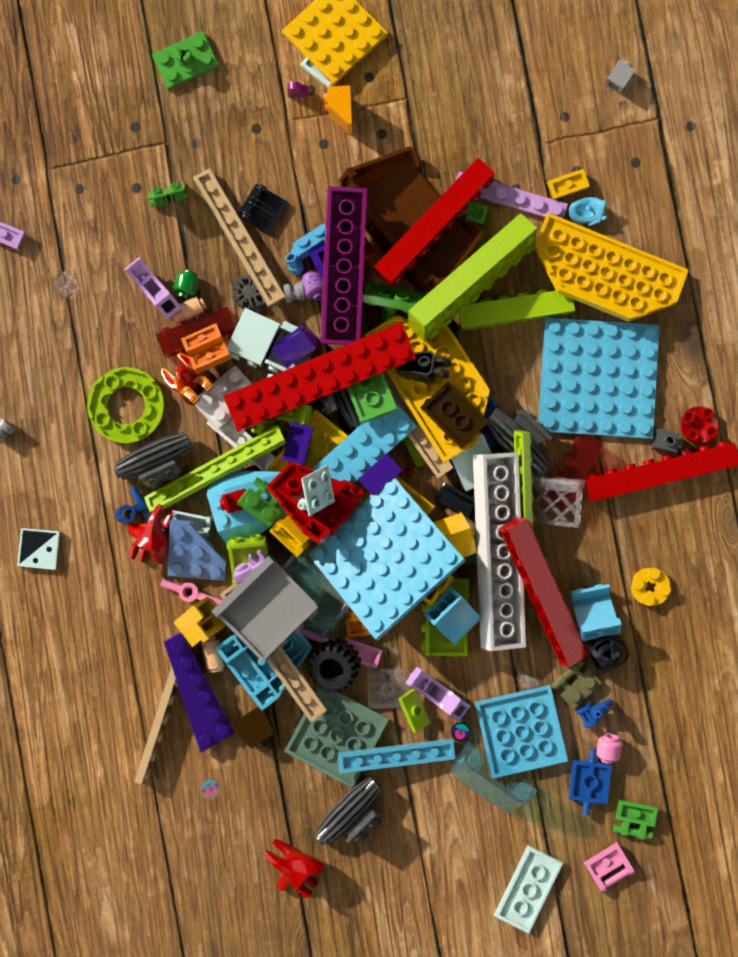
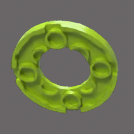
M120 367L112 369V371L97 379L88 396L87 410L92 424L102 436L117 443L130 444L142 441L154 433L162 421L165 402L160 386L149 374L132 367ZM123 387H132L138 390L145 401V410L142 416L131 424L116 422L110 416L108 410V401L111 395L117 389Z

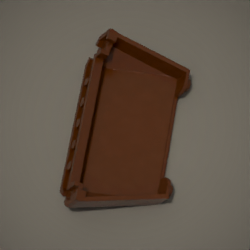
M411 146L348 168L339 179L340 187L367 189L365 230L385 254L441 197L418 170L421 165L420 156ZM457 217L455 219L456 223L449 230L446 228L442 232V238L436 244L433 242L429 246V252L424 257L420 256L416 260L417 264L410 271L408 269L405 271L404 277L416 291H432L463 264L484 234L477 223L468 221L464 224Z

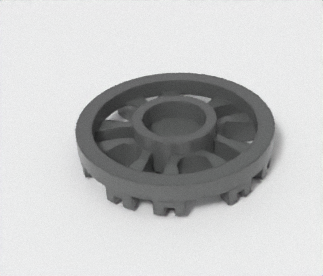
M250 275L236 280L232 288V298L241 309L247 308L252 311L263 306L265 301L263 299L260 303L256 299L257 296H262L260 293H257L258 289L255 287V284L250 285L252 281ZM248 279V285H245L243 280ZM235 290H240L242 293L235 295ZM245 300L249 301V307L243 306ZM254 300L255 303H256V306H253V304H252L251 301Z

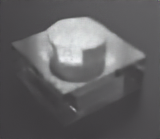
M518 674L517 681L521 683V687L532 689L533 686L538 687V678Z

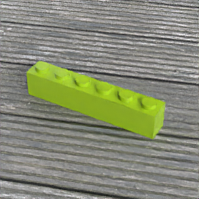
M543 289L531 295L528 292H524L510 298V295L498 297L499 300L491 301V298L479 300L480 303L472 304L470 302L464 312L458 315L460 331L544 319L545 317L569 315L575 312L573 299L557 293L556 290L547 292V289Z

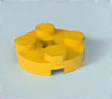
M657 568L641 569L632 579L631 593L636 601L646 606H656L663 603L671 592L668 577ZM647 582L655 584L653 592L646 590L648 587Z

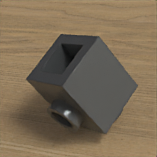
M658 428L654 432L651 448L671 454L677 453V450L681 449L683 442L680 439L681 434Z

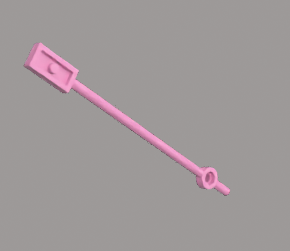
M163 579L160 585L161 587L178 592L180 598L185 602H192L196 599L202 600L207 596L215 606L223 601L199 592L198 587L193 583H185L181 586ZM189 588L193 591L191 596L186 594V590ZM303 628L300 630L304 637L320 643L332 639ZM346 637L347 644L355 646L353 648L354 651L358 650L359 654L357 657H361V664L376 669L383 650Z

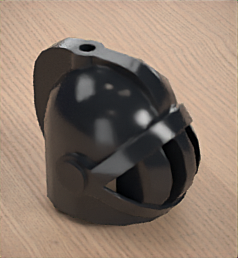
M605 636L597 638L587 648L597 671L601 675L622 665L629 658V650L624 641L619 637Z

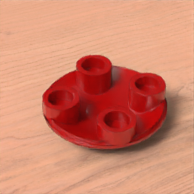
M697 406L690 408L683 414L680 428L688 441L695 444H705L713 440L717 435L719 422L711 408Z

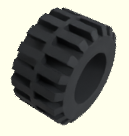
M336 638L334 641L333 639H328L327 642L324 641L310 658V664L308 665V669L311 670L309 673L310 677L315 678L313 682L315 684L319 683L321 689L324 687L328 692L331 690L339 692L340 689L344 691L347 687H350L358 676L361 669V657H357L359 654L358 650L354 651L353 648L355 646L352 644L348 645V641L343 640V642H340L339 638ZM327 659L338 661L343 667V672L333 670L328 665Z

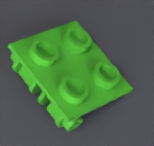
M179 181L169 184V188H153L148 193L147 200H150L151 206L156 208L165 206L163 196L167 205H169L167 195H170L172 203H175L172 194H174L176 202L183 201L188 197L185 183L180 184Z

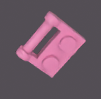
M617 842L584 862L602 893L606 892L608 887L624 877L635 874L634 869ZM620 865H624V869L601 881L600 878Z

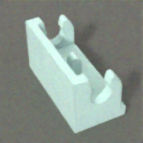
M172 511L174 520L191 521L195 525V529L202 536L209 537L213 518Z

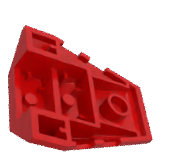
M290 462L267 485V489L303 534L318 544L328 542L349 519L364 495V491L349 481H339L331 478L330 475L335 502L308 516L307 510L298 508L299 500L305 498L301 478L312 473L314 469Z

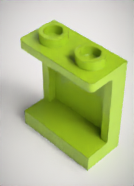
M254 534L250 538L237 536L227 540L232 585L236 583L233 579L235 568L241 563H248L250 553L254 558L258 559L257 551L262 549L264 554L268 555L266 536Z

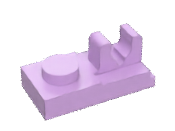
M262 549L257 551L258 559L254 558L250 553L248 556L249 562L241 563L235 568L233 579L237 584L242 582L268 557Z

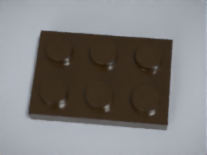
M449 381L420 407L460 450L489 424V421Z

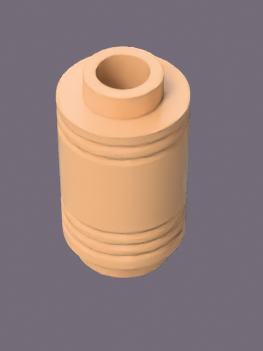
M195 296L181 303L180 306L182 308L172 317L176 324L180 323L182 325L205 314L204 309L207 306L203 298L199 299Z
M212 636L204 643L201 642L205 669L208 670V673L223 671L225 666L224 660L215 649L221 644V640L216 639V636Z

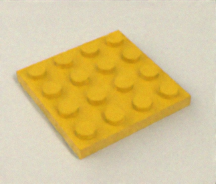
M314 0L282 30V34L309 59L333 86L388 36V32L356 0Z

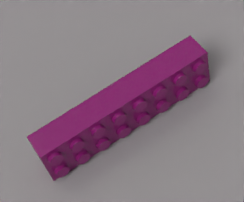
M332 186L327 188L320 344L347 345L360 339L367 189Z

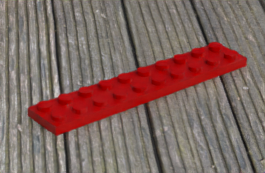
M400 322L223 397L237 432H240L414 361L417 357L404 324Z

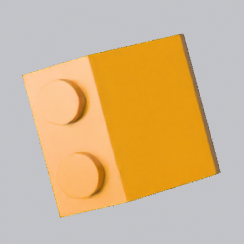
M350 86L327 87V93H324L325 111H329V118L348 135H352Z

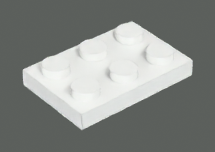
M235 365L213 383L214 388L211 391L204 390L198 395L200 401L195 406L218 431L232 419L223 396L252 383Z

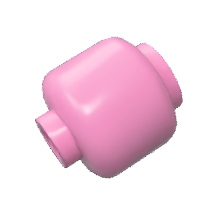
M606 733L604 736L599 737L597 756L603 763L612 764L620 759L623 742L619 739V736Z

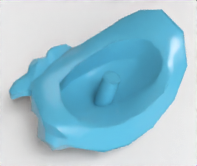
M595 197L577 200L569 207V215L573 221L579 224L592 226L600 223V221L607 218V216H604L607 207L606 200L602 201Z

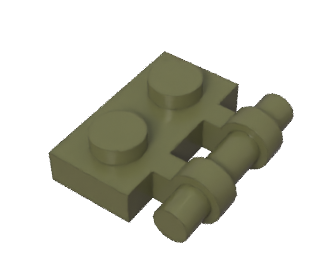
M581 660L569 667L562 675L559 674L555 678L556 681L551 685L556 691L561 686L564 687L565 690L560 695L573 709L601 684V681L588 668L583 673L579 670L584 665ZM575 674L578 678L569 685L566 681Z

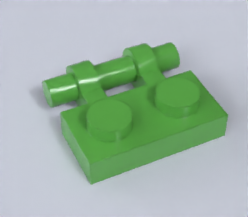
M256 477L252 483L258 488L255 491L247 488L236 504L266 527H269L280 511L274 507L277 500L267 489L269 483ZM263 492L271 497L269 502L261 497Z
M619 799L615 819L621 820L622 825L614 824L613 832L620 833V836L627 837V835H630L640 840H644V838L652 840L653 832L646 831L647 826L655 827L658 807ZM630 822L640 824L639 828H630Z

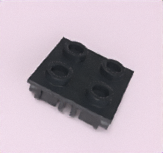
M256 183L237 215L270 235L289 202L267 190L266 186Z

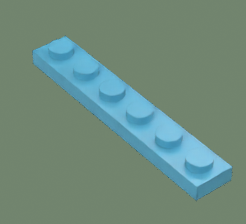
M453 739L338 753L340 774L455 759Z

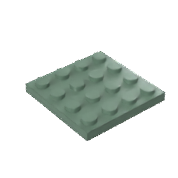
M318 687L315 695L327 711L312 722L304 714L284 752L353 788L361 771L340 774L338 753L374 748L389 718L340 692H334V690L328 692L326 688L323 687L321 689Z

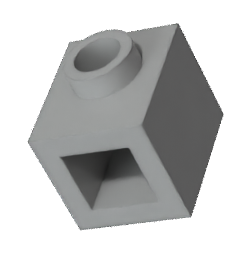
M619 60L604 85L621 94L625 86L629 88L635 77L632 75L635 69H633L630 63Z

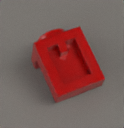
M245 488L228 494H222V499L219 500L222 511L226 510L227 514L244 510L236 503L244 494Z

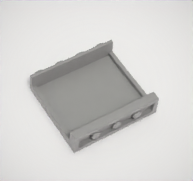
M268 556L211 612L216 617H219L262 663L264 660L268 662L276 654L274 650L278 646L283 648L290 641L288 636L292 632L297 634L304 627L302 623L307 618L311 620L318 613L316 609L319 606L271 556Z

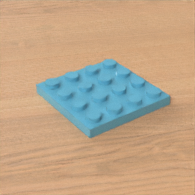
M550 685L475 701L492 779L568 761Z

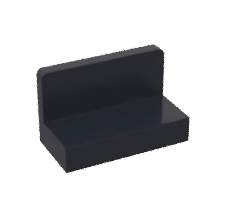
M445 482L434 499L457 513L462 512L463 516L467 518L475 506V498Z

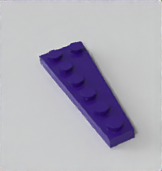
M179 632L163 642L198 748L202 753L235 733L185 638Z

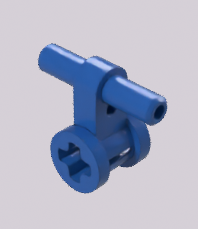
M137 487L130 489V492L137 504L133 506L123 505L116 510L115 517L120 523L132 521L136 512L140 510L147 522L151 515L145 499L143 500ZM123 510L129 512L127 517H122Z
M609 698L594 706L590 702L576 709V713L580 714L584 721V727L588 728L598 723L600 718L611 710L613 700Z

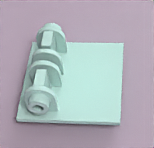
M328 465L301 478L305 498L299 500L298 508L307 510L308 516L335 502Z

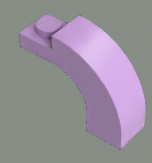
M140 257L125 268V271L167 320L182 308Z
M416 667L405 682L458 721L462 719L470 708L467 702L418 667Z

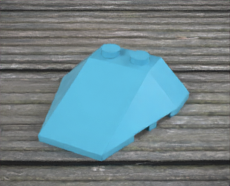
M234 471L208 485L207 498L217 532L226 544L227 540H230L232 537L250 538L251 535L264 533L269 527H266L245 510L227 514L226 510L222 511L219 502L222 499L221 495L244 488L245 491L247 488L255 491L258 487L252 482L256 477L270 483L280 472ZM265 492L261 494V497L266 501H270L271 497ZM278 502L274 507L280 512L270 526L280 518L282 519L288 515Z
M301 631L297 634L292 632L288 636L290 641L283 647V650L297 669L312 649V646ZM236 634L230 636L215 648L261 710H264L278 699L285 686L268 662L264 660L260 663V659Z

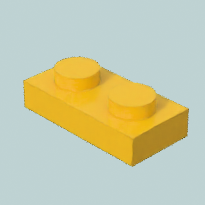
M584 169L547 182L553 200L590 187Z

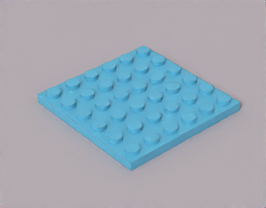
M545 317L538 424L545 425L552 433L653 439L660 325Z
M396 478L386 483L376 495H371L354 510L349 519L328 542L318 544L308 553L310 558L376 640L383 637L466 561Z

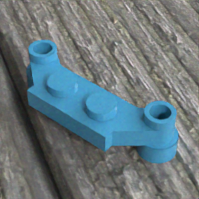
M324 223L292 243L293 248L285 258L292 275L301 274L305 268L302 260L309 256V253L324 246Z

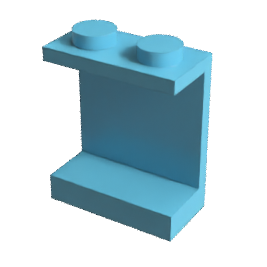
M598 584L587 589L578 588L571 592V602L582 641L621 633L620 618L616 617L610 598L609 584Z

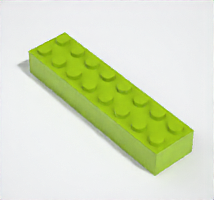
M520 213L408 311L409 328L424 342L429 338L433 339L438 334L439 329L443 326H448L455 315L463 313L470 302H475L484 290H489L493 286L496 279L504 277L512 265L516 266L525 254H530L534 250L537 227Z

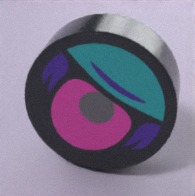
M457 722L451 728V735L454 740L464 742L470 736V728L464 722Z

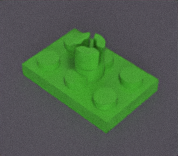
M203 31L151 54L168 90L219 67Z
M367 282L362 302L369 306H383L381 319L388 321L396 316L397 310H403V312L408 314V311L422 299L423 293Z
M383 373L347 388L361 425L398 411Z

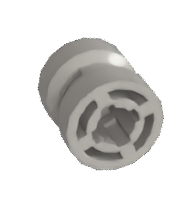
M297 282L295 285H283L287 303H292L294 300H305L303 284L301 282Z
M2 417L0 418L1 444L7 440L9 434H13L16 430Z

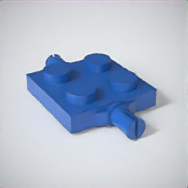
M590 748L589 759L587 760L572 759L568 799L579 800L584 803L582 815L587 814V816H590L591 804H608L612 765L596 761L597 749Z

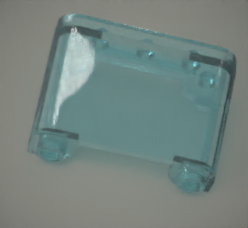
M303 551L298 558L293 554L282 568L319 606L316 609L318 613L311 620L307 618L303 623L320 636L330 638L351 608L325 575L312 566L313 561L307 551Z
M470 740L467 741L452 763L451 773L458 781L506 813H512L527 804L537 792L535 786L525 778L519 783L510 781L505 788L481 772L479 769L484 763V756L476 748L477 745Z

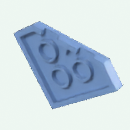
M170 520L168 576L225 581L227 560L213 548L214 546L204 535L202 536L195 529V525L191 521Z

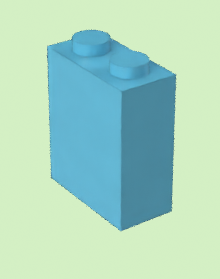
M451 586L423 614L454 645L482 618Z

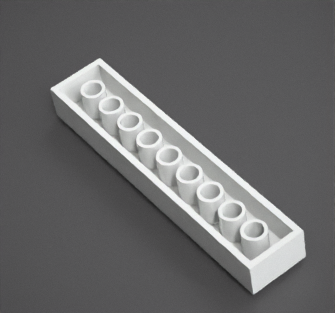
M511 452L473 454L479 615L482 617L480 619L481 648L489 651L526 647L524 583L499 530L500 527L517 517L521 518L518 453Z

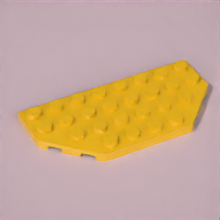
M548 212L534 245L557 293L628 322L675 305L678 302L688 273L686 268Z
M394 316L363 336L367 337L403 322L414 352L432 351L436 358L451 360L450 367H437V369L448 370L450 372L449 377L436 378L432 384L408 380L398 375L395 368L387 371L399 394L445 464L476 445L479 434L460 450L420 407L449 381L484 416L490 390L449 327L443 326L438 330V334L433 339L429 338L424 342L409 328L408 319Z

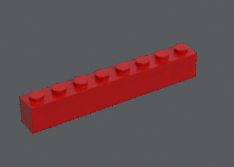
M477 158L374 266V273L390 287L394 283L397 285L404 278L403 274L407 269L409 271L412 270L417 264L416 260L420 256L424 257L429 252V246L433 242L436 244L442 238V232L446 228L448 230L451 229L456 223L455 219L467 212L469 209L468 205L472 201L475 203L482 194L480 192L484 188L488 189L494 183L495 172L481 159Z
M728 441L717 443V447L711 449L710 445L699 447L698 452L692 453L691 450L680 452L678 457L673 458L672 454L661 457L662 461L658 462L650 459L642 461L643 465L636 467L634 463L624 466L625 470L617 471V468L606 470V474L599 476L598 472L587 475L588 479L583 480L588 502L597 501L738 466L735 443L729 444Z
M517 517L500 527V533L559 663L571 667L588 656L585 650L586 645L579 637L578 627L571 619V612L565 605L563 594L555 583L556 578L547 565L548 560L541 552L540 542L532 531V524L527 518Z

